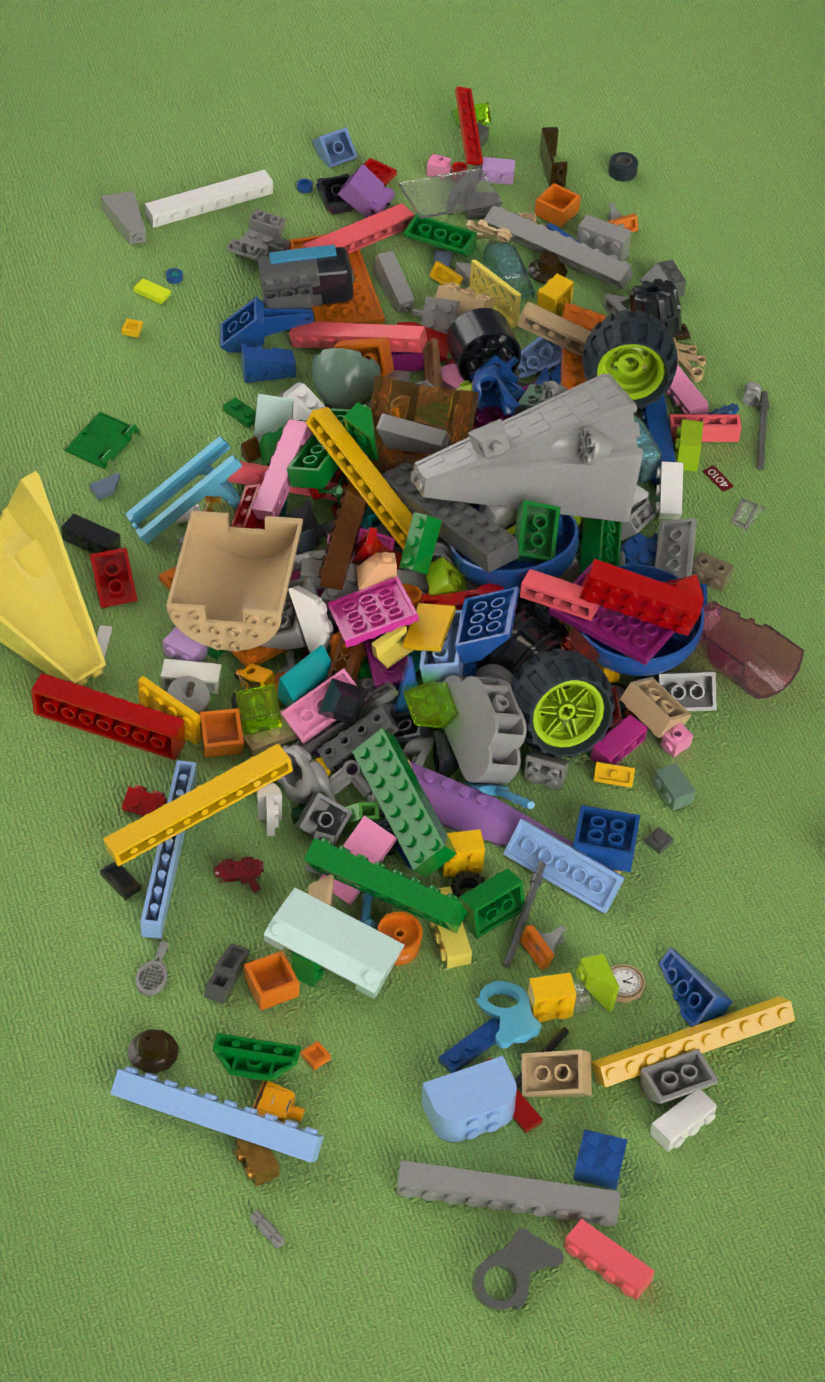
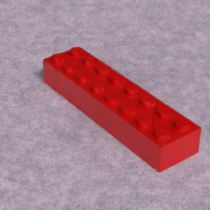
M43 673L40 674L31 689L33 712L35 715L175 761L185 745L184 719L178 716H172L160 710L135 704L123 698H117L107 693L95 691L89 687H83Z

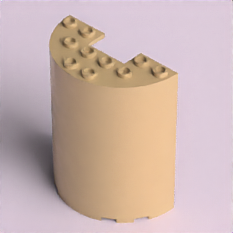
M191 511L166 604L168 614L175 626L192 640L215 650H248L269 641L276 634L281 624L303 519L266 516L265 529L230 527L229 513Z

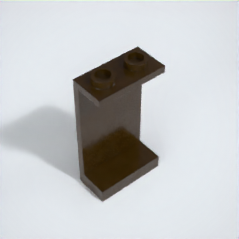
M558 127L542 128L539 153L548 187L555 183L565 188L568 163L567 161L554 162L553 159L557 152Z

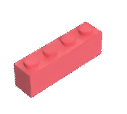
M670 414L669 426L672 442H675V439H679V437H676L677 427L681 426L682 419L703 422L702 442H739L742 427L740 415Z
M529 569L521 583V598L592 621L600 606L579 598L582 586Z
M583 1219L566 1236L564 1248L568 1254L579 1258L590 1270L597 1271L608 1283L615 1284L626 1296L637 1300L652 1282L655 1272L652 1268Z

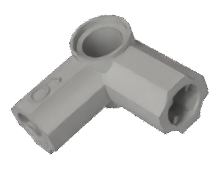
M354 760L347 761L341 769L329 778V786L335 796L351 782L364 798L372 794V789L359 764ZM352 765L357 766L356 774L349 775L348 768Z

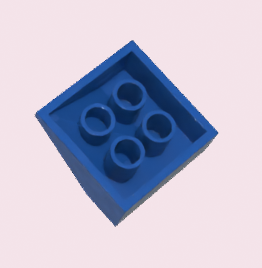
M581 805L573 848L610 869L631 873L640 815Z

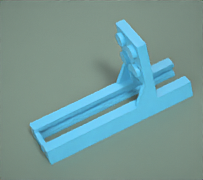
M221 436L216 438L126 513L127 518L132 523V527L136 529L139 538L145 543L151 542L205 496L221 497L224 501L227 500L233 509L238 507L241 497L234 486L228 482L227 478L241 468L242 464L231 455L217 468L214 469L211 466L212 463L231 448L228 442ZM198 475H207L141 529L139 524L190 481Z

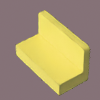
M404 625L392 632H387L371 643L373 655L386 668L391 667L413 651L403 647V642L407 635L406 626Z

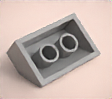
M674 671L655 675V680L687 711L717 710L715 671Z
M699 1049L642 1068L640 1075V1086L649 1101L659 1104L712 1086L719 1081Z

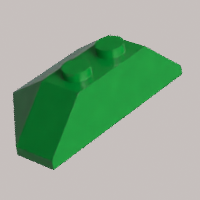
M217 1033L213 1052L229 1075L272 1082L298 1064L302 1046Z

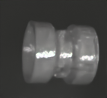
M583 983L575 984L576 1000L574 1011L579 1013L586 1012L594 1005L592 998L589 996L590 992L584 987Z

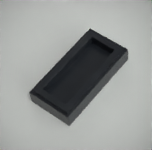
M113 862L100 870L101 876L124 900H127L141 890V885L122 865L118 867Z

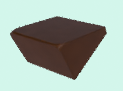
M256 436L241 443V457L248 463L261 457Z

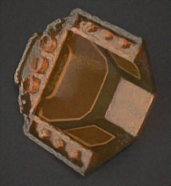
M375 376L370 409L372 410L377 435L379 457L377 469L383 474L406 462L414 466L415 462L431 455L387 449L376 429L382 414L447 431L452 441L451 445L468 438V432L473 430L479 392L463 389L461 391Z

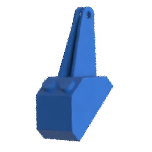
M255 297L221 323L220 347L228 353H241V343L246 344L247 347L256 348V345L262 346L266 336L312 323L314 321V312L310 309L264 308V302Z

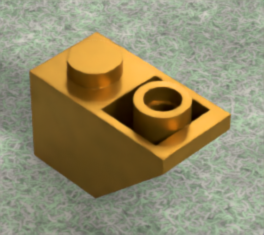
M237 1140L235 1156L239 1163L243 1162L245 1175L248 1180L252 1179L255 1187L279 1177V1164L271 1149L246 1140Z

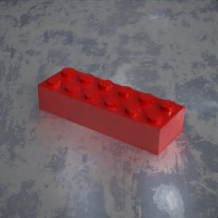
M596 559L593 560L583 581L579 596L580 599L589 603L603 606L606 609H611L687 636L700 616L704 600L703 596Z

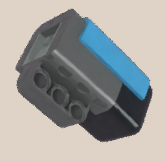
M335 244L271 252L269 256L258 257L264 308L310 309L313 306L345 303L353 299L354 271L351 268L348 251L344 247H335Z

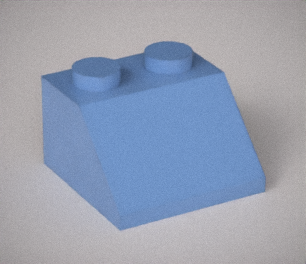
M347 127L312 140L317 155L329 168L358 158Z

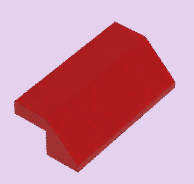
M262 484L245 486L230 527L265 529V520L257 519L252 510V503L256 500L259 486Z

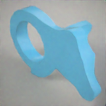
M494 981L484 986L480 991V997L475 998L485 1014L500 1019L499 1031L495 1037V1042L500 1048H508L513 1043H526L531 1041L533 1037L539 1036L542 1025L533 1016L529 997L526 991L519 985L505 981ZM499 994L507 995L514 998L518 1004L509 1008H501L491 1004L488 998Z

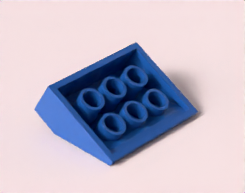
M518 586L464 599L455 642V648L463 664L482 660L511 637L519 594Z

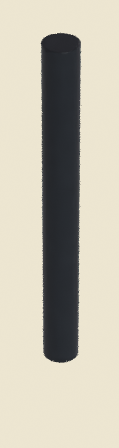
M563 1027L540 1052H552L569 1034V1030ZM522 1072L514 1079L517 1089L522 1084Z

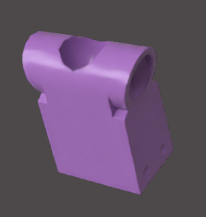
M364 164L349 177L338 193L340 197L358 212L363 213L365 218L384 211L395 197L394 191L384 187V183Z

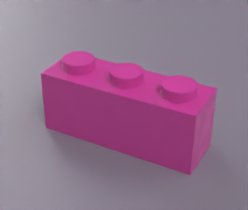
M631 715L621 719L614 729L606 732V736L602 741L593 746L590 759L594 762L619 763L646 740L648 727Z

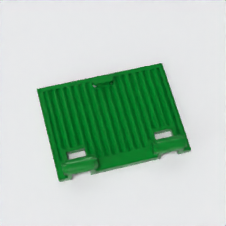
M99 412L64 451L106 469L109 459L114 460L132 440L131 435L133 433L137 435L140 429L137 428L136 424L130 425Z

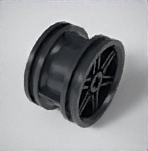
M523 610L514 616L511 637L482 660H479V666L483 667L488 664L501 665L514 675L521 668V664L524 661L530 660L541 651L548 652L551 649H561L563 641L559 638L555 640L556 635L553 632L546 634L536 625L537 618L534 616L530 617V612Z

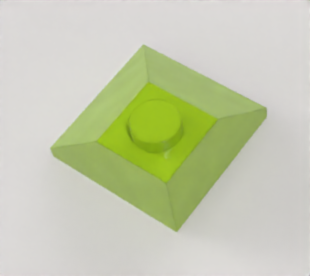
M604 953L581 958L576 969L578 979L582 980L584 987L608 1012L612 1011L619 991V985Z

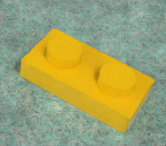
M440 261L435 262L429 275L442 285H445V283L451 284V282L460 285L464 278Z
M596 761L593 781L632 788L635 767Z

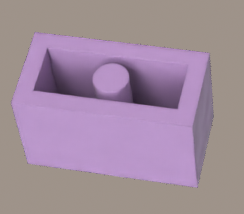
M483 157L481 182L513 185L515 160Z
M177 627L162 641L163 654L168 658L202 662L207 656V646L192 640Z

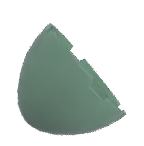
M343 348L324 349L321 354H315L313 357V383L321 399L330 408L351 409L357 402L362 404L371 396L374 391L376 376H381V368L374 359L370 358L368 360L362 357L358 351Z

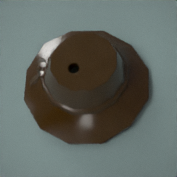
M550 252L540 254L539 258L531 262L528 268L531 278L545 284L556 274L566 277L568 272L565 265L559 261L558 256Z
M150 1029L137 1034L129 1043L128 1057L134 1067L144 1072L158 1073L170 1069L175 1063L179 1047L173 1036L164 1030Z

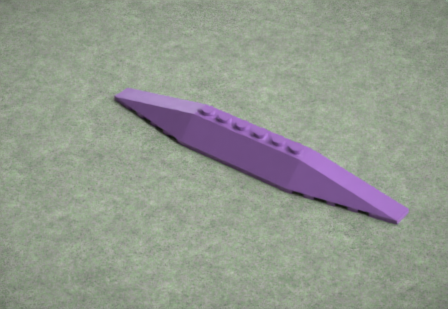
M322 745L314 749L311 755L322 758L318 752ZM410 761L412 769L442 826L456 832L481 829L483 840L491 841L493 845L502 846V844L508 845L520 819H525L573 847L574 843L502 801ZM350 766L348 768V774H356L358 770L357 766Z

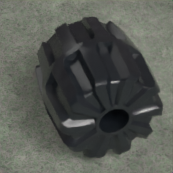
M654 279L653 282L645 280L642 281L641 286L635 285L632 288V292H630V311L639 310L649 316L653 315L667 327L673 338L681 332V303L677 287L672 281L665 280L663 282L662 279Z

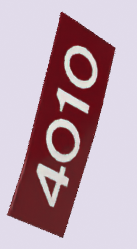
M714 465L702 471L722 492L734 487Z

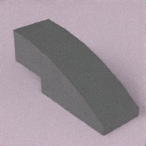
M232 943L229 945L215 965L213 975L206 983L205 998L224 1004L240 976L250 949Z

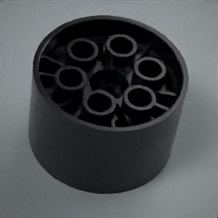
M491 308L470 310L459 316L448 330L447 347L464 381L470 380V383H472L473 381L469 376L495 353L505 362L515 356L519 362L513 365L511 369L513 373L517 370L521 361V348L506 317L501 312Z

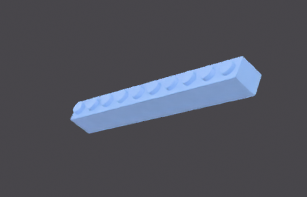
M177 760L167 804L195 789L197 780L196 762ZM185 830L157 846L140 921L141 937L162 939Z
M126 1066V1069L117 1070L111 1095L310 1163L317 1161L324 1135L318 1134L319 1130L306 1127V1129L298 1127L297 1122L291 1120L282 1122L277 1120L278 1116L266 1113L265 1116L258 1114V1109L245 1106L244 1109L238 1107V1103L225 1099V1102L217 1100V1095L211 1093L202 1095L197 1093L198 1089L190 1086H185V1089L178 1087V1082L168 1079L164 1082L158 1080V1076L151 1073L140 1074L138 1073L139 1069Z

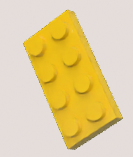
M142 676L138 679L139 704L184 719L185 740L191 741L195 745L201 741L200 715L146 677Z

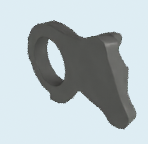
M525 1228L518 1229L511 1241L503 1249L486 1258L475 1269L472 1278V1289L477 1300L491 1310H505L510 1307L518 1310L528 1297L530 1273L544 1267L559 1266L564 1259L562 1250L547 1244ZM491 1267H500L511 1275L514 1290L511 1297L506 1301H497L486 1292L484 1277Z

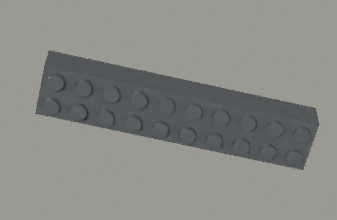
M409 462L402 463L400 466L381 474L412 515L415 512L442 520L438 536L488 573L519 558L517 538L466 502L423 497L411 481V472L414 470V466Z

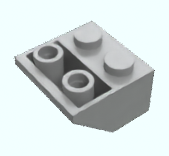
M531 751L526 757L524 780L533 784L545 785L551 789L562 790L569 769V760Z

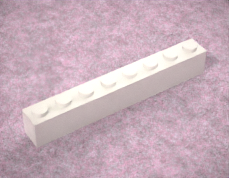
M261 170L145 203V215L152 227L155 228L273 194V180L266 170Z

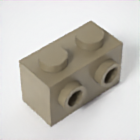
M700 552L693 562L692 575L697 574L700 583L707 584V586L723 592L732 578L734 565Z

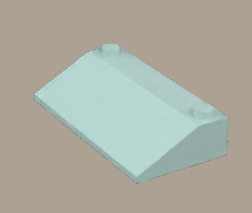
M294 888L263 934L264 942L280 950H284L285 947L356 984L357 991L374 1000L405 946L399 941L297 888Z

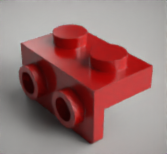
M135 785V788L128 786L121 809L145 816L165 805L168 799L165 797V793L156 790L153 793L146 792L147 788Z

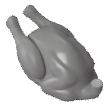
M296 744L291 747L284 745L282 749L290 757L293 771L277 779V781L282 784L287 796L297 804L302 803L306 805L313 792H323L326 797L337 802L330 789L328 775L324 767L320 763L313 761L311 754Z

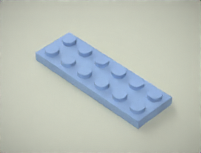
M520 819L503 855L534 873L538 862H545L546 867L542 875L544 879L603 913L608 912L625 879L624 876L525 819Z

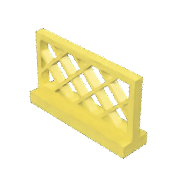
M476 259L472 260L470 287L468 288L475 290L476 294L481 295V293L490 295V299L495 300L493 309L501 312L506 317L511 329L517 326L520 317L521 294Z

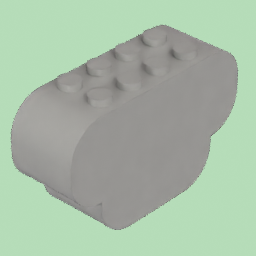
M448 676L436 692L435 706L464 778L468 782L502 785L509 783L519 770L521 762L519 747L525 740L527 730L525 718L517 704L510 684L504 679Z

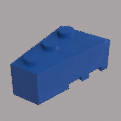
M241 343V369L245 383L296 377V362L292 350L271 348V350L262 349V346L257 345L256 348L247 347L246 344Z

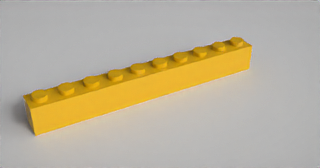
M330 408L312 410L305 422L404 550L413 515Z
M276 744L203 785H199L192 791L181 795L170 803L146 814L124 828L111 833L103 838L106 850L119 867L292 772L291 759L282 747Z
M778 996L592 1061L591 1065L595 1081L604 1087H608L641 1075L642 1068L699 1049L701 1053H705L793 1022L795 1017L791 1001Z

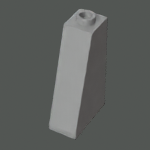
M134 191L101 196L103 212L129 244L146 242V229Z
M393 250L377 254L373 275L397 313L410 311L413 309L415 299Z
M387 414L381 415L376 428L387 449L432 455L452 445L447 431Z

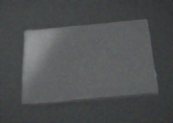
M481 168L399 182V186L420 219L502 204V200Z

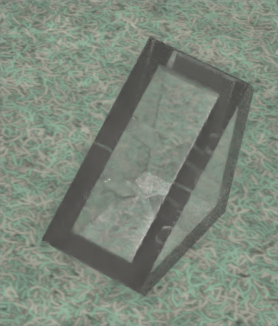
M742 497L731 519V523L747 530L764 510V507Z

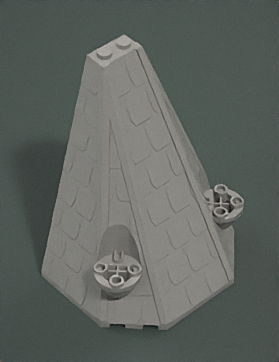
M601 374L569 390L555 381H544L542 387L543 398L540 399L538 405L502 421L510 448L505 450L503 454H495L485 458L473 449L468 437L415 462L414 470L411 472V481L421 495L426 498L518 509V505L527 500L561 507L560 514L629 522L643 457V450L638 448L636 438L641 436L639 423L634 422V412H637V405L610 374Z

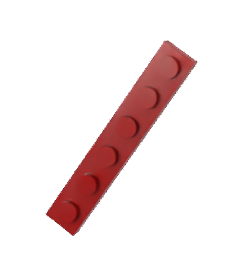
M457 86L455 96L465 161L468 165H482L483 158L472 89Z

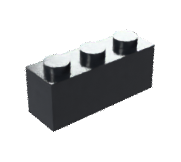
M74 513L61 527L62 540L93 554L116 550L121 547L119 533Z

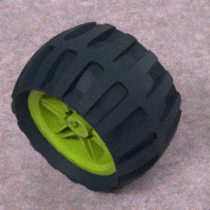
M621 310L619 313H612L606 316L602 322L599 321L592 329L584 345L582 363L587 381L601 374H610L636 403L637 408L641 409L647 407L652 402H657L663 393L668 391L677 371L678 355L671 333L659 319L639 310Z
M551 649L548 652L541 651L530 660L524 661L521 664V668L517 673H514L511 679V688L526 721L527 730L524 742L534 750L556 758H562V756L576 757L580 753L593 749V746L602 741L606 736V731L612 725L613 711L615 710V700L611 684L602 669L583 654L564 649Z

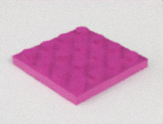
M398 576L327 603L346 647L355 646L360 642L376 638L378 635L392 632L399 627L410 625L419 620L418 614Z

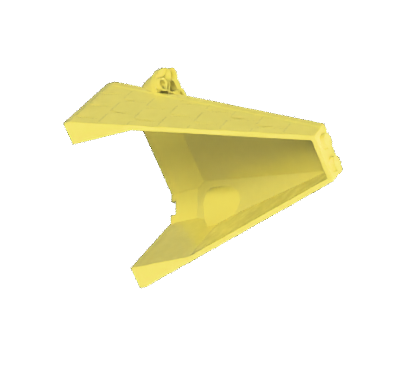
M35 471L20 480L7 508L0 515V642L46 674L84 686L89 678L93 677L95 679L103 673L102 670L106 663L40 475Z

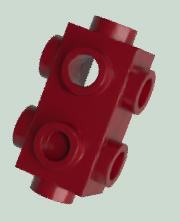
M253 857L241 858V861L225 859L213 867L214 877L218 878L219 883L241 881V884L249 883L254 893L261 890L256 879H259L261 873L264 872L262 860L259 861V859H254Z

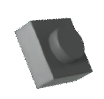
M658 827L646 837L645 843L661 854L673 843L674 838Z

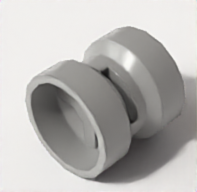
M750 382L745 385L743 394L744 404L752 407L759 404L762 391L761 385L756 382Z

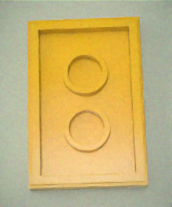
M419 603L416 609L419 620L410 624L403 647L409 650L441 652L456 613V608L449 605Z

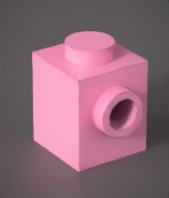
M432 154L427 163L426 176L445 181L447 175L451 174V158Z
M679 723L663 734L660 745L665 752L674 758L690 747L694 735Z

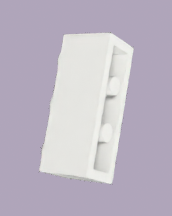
M662 462L660 468L657 467L656 478L660 479L659 485H656V495H659V502H656L655 512L658 513V519L677 520L682 515L683 463Z
M164 659L161 672L162 689H168L170 684L179 677L192 676L203 681L210 693L219 694L222 677L221 664Z
M701 1089L695 1091L654 1121L650 1135L667 1152L674 1147L678 1148L683 1144L685 1138L689 1135L694 1136L705 1123L709 1124L714 1120L717 1105Z

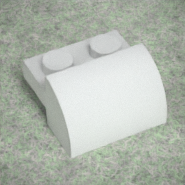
M270 783L257 790L258 820H266L267 836H275V828H279L278 820L282 819V793L280 788L274 783Z

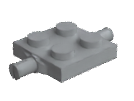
M426 297L423 310L413 309V312L419 313H412V315L422 317L423 326L447 334L452 323L461 316L459 315L460 301Z

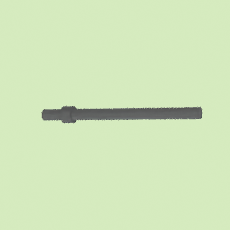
M767 391L761 392V400L759 402L758 470H763L765 463L767 411L769 410Z
M543 861L538 862L536 871L531 876V885L502 964L505 968L511 967L536 892L543 882L544 878L542 875L546 867V863Z

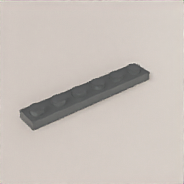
M389 681L366 696L367 700L364 701L357 720L362 719L373 709L380 707L384 703L392 701L398 695L397 690ZM337 720L304 744L298 740L292 745L297 744L311 754L314 749L338 735L341 731L351 726V724Z

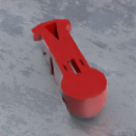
M488 583L474 590L430 596L427 593L422 595L420 603L455 606L457 611L463 609L464 599L504 590L501 585Z

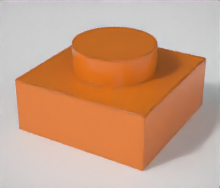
M318 1041L301 1052L303 1060L314 1071L331 1060L329 1052Z

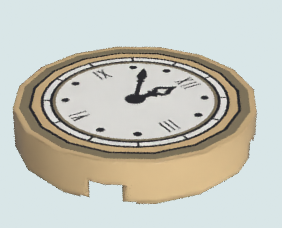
M620 964L611 967L619 985L615 1001L629 1003L631 1000L640 998L645 987L643 974L631 965Z

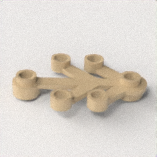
M482 219L479 220L478 224L471 220H468L466 224L467 229L479 232L477 233V239L489 238L487 246L490 248H496L497 243L499 246L507 248L509 240L512 238V234L508 229L490 227L488 222Z
M673 338L677 348L678 364L680 362L690 373L689 377L693 382H700L704 375L703 369L693 367L689 361L696 362L698 366H705L706 357L696 355L697 347L695 345L677 343L676 339Z

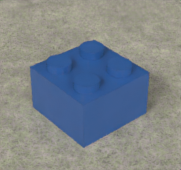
M585 1129L573 1180L616 1190L627 1139Z

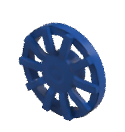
M731 403L728 406L723 405L719 409L715 408L713 412L708 414L734 415L739 411V407L737 404Z

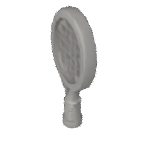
M161 941L159 943L156 958L141 966L136 974L137 990L145 996L158 994L167 983L168 973L162 963V958H164L169 947L167 942Z

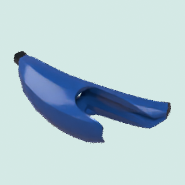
M491 364L478 370L473 378L472 392H479L477 408L480 411L484 407L497 406L504 415H514L523 412L524 408L513 398L500 379V364Z

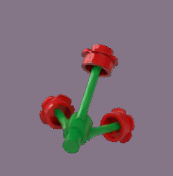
M340 467L334 474L339 482L337 486L331 489H326V487L324 489L310 488V495L314 500L324 498L326 493H331L333 497L337 498V502L332 507L335 517L343 494L342 484L347 481V476Z

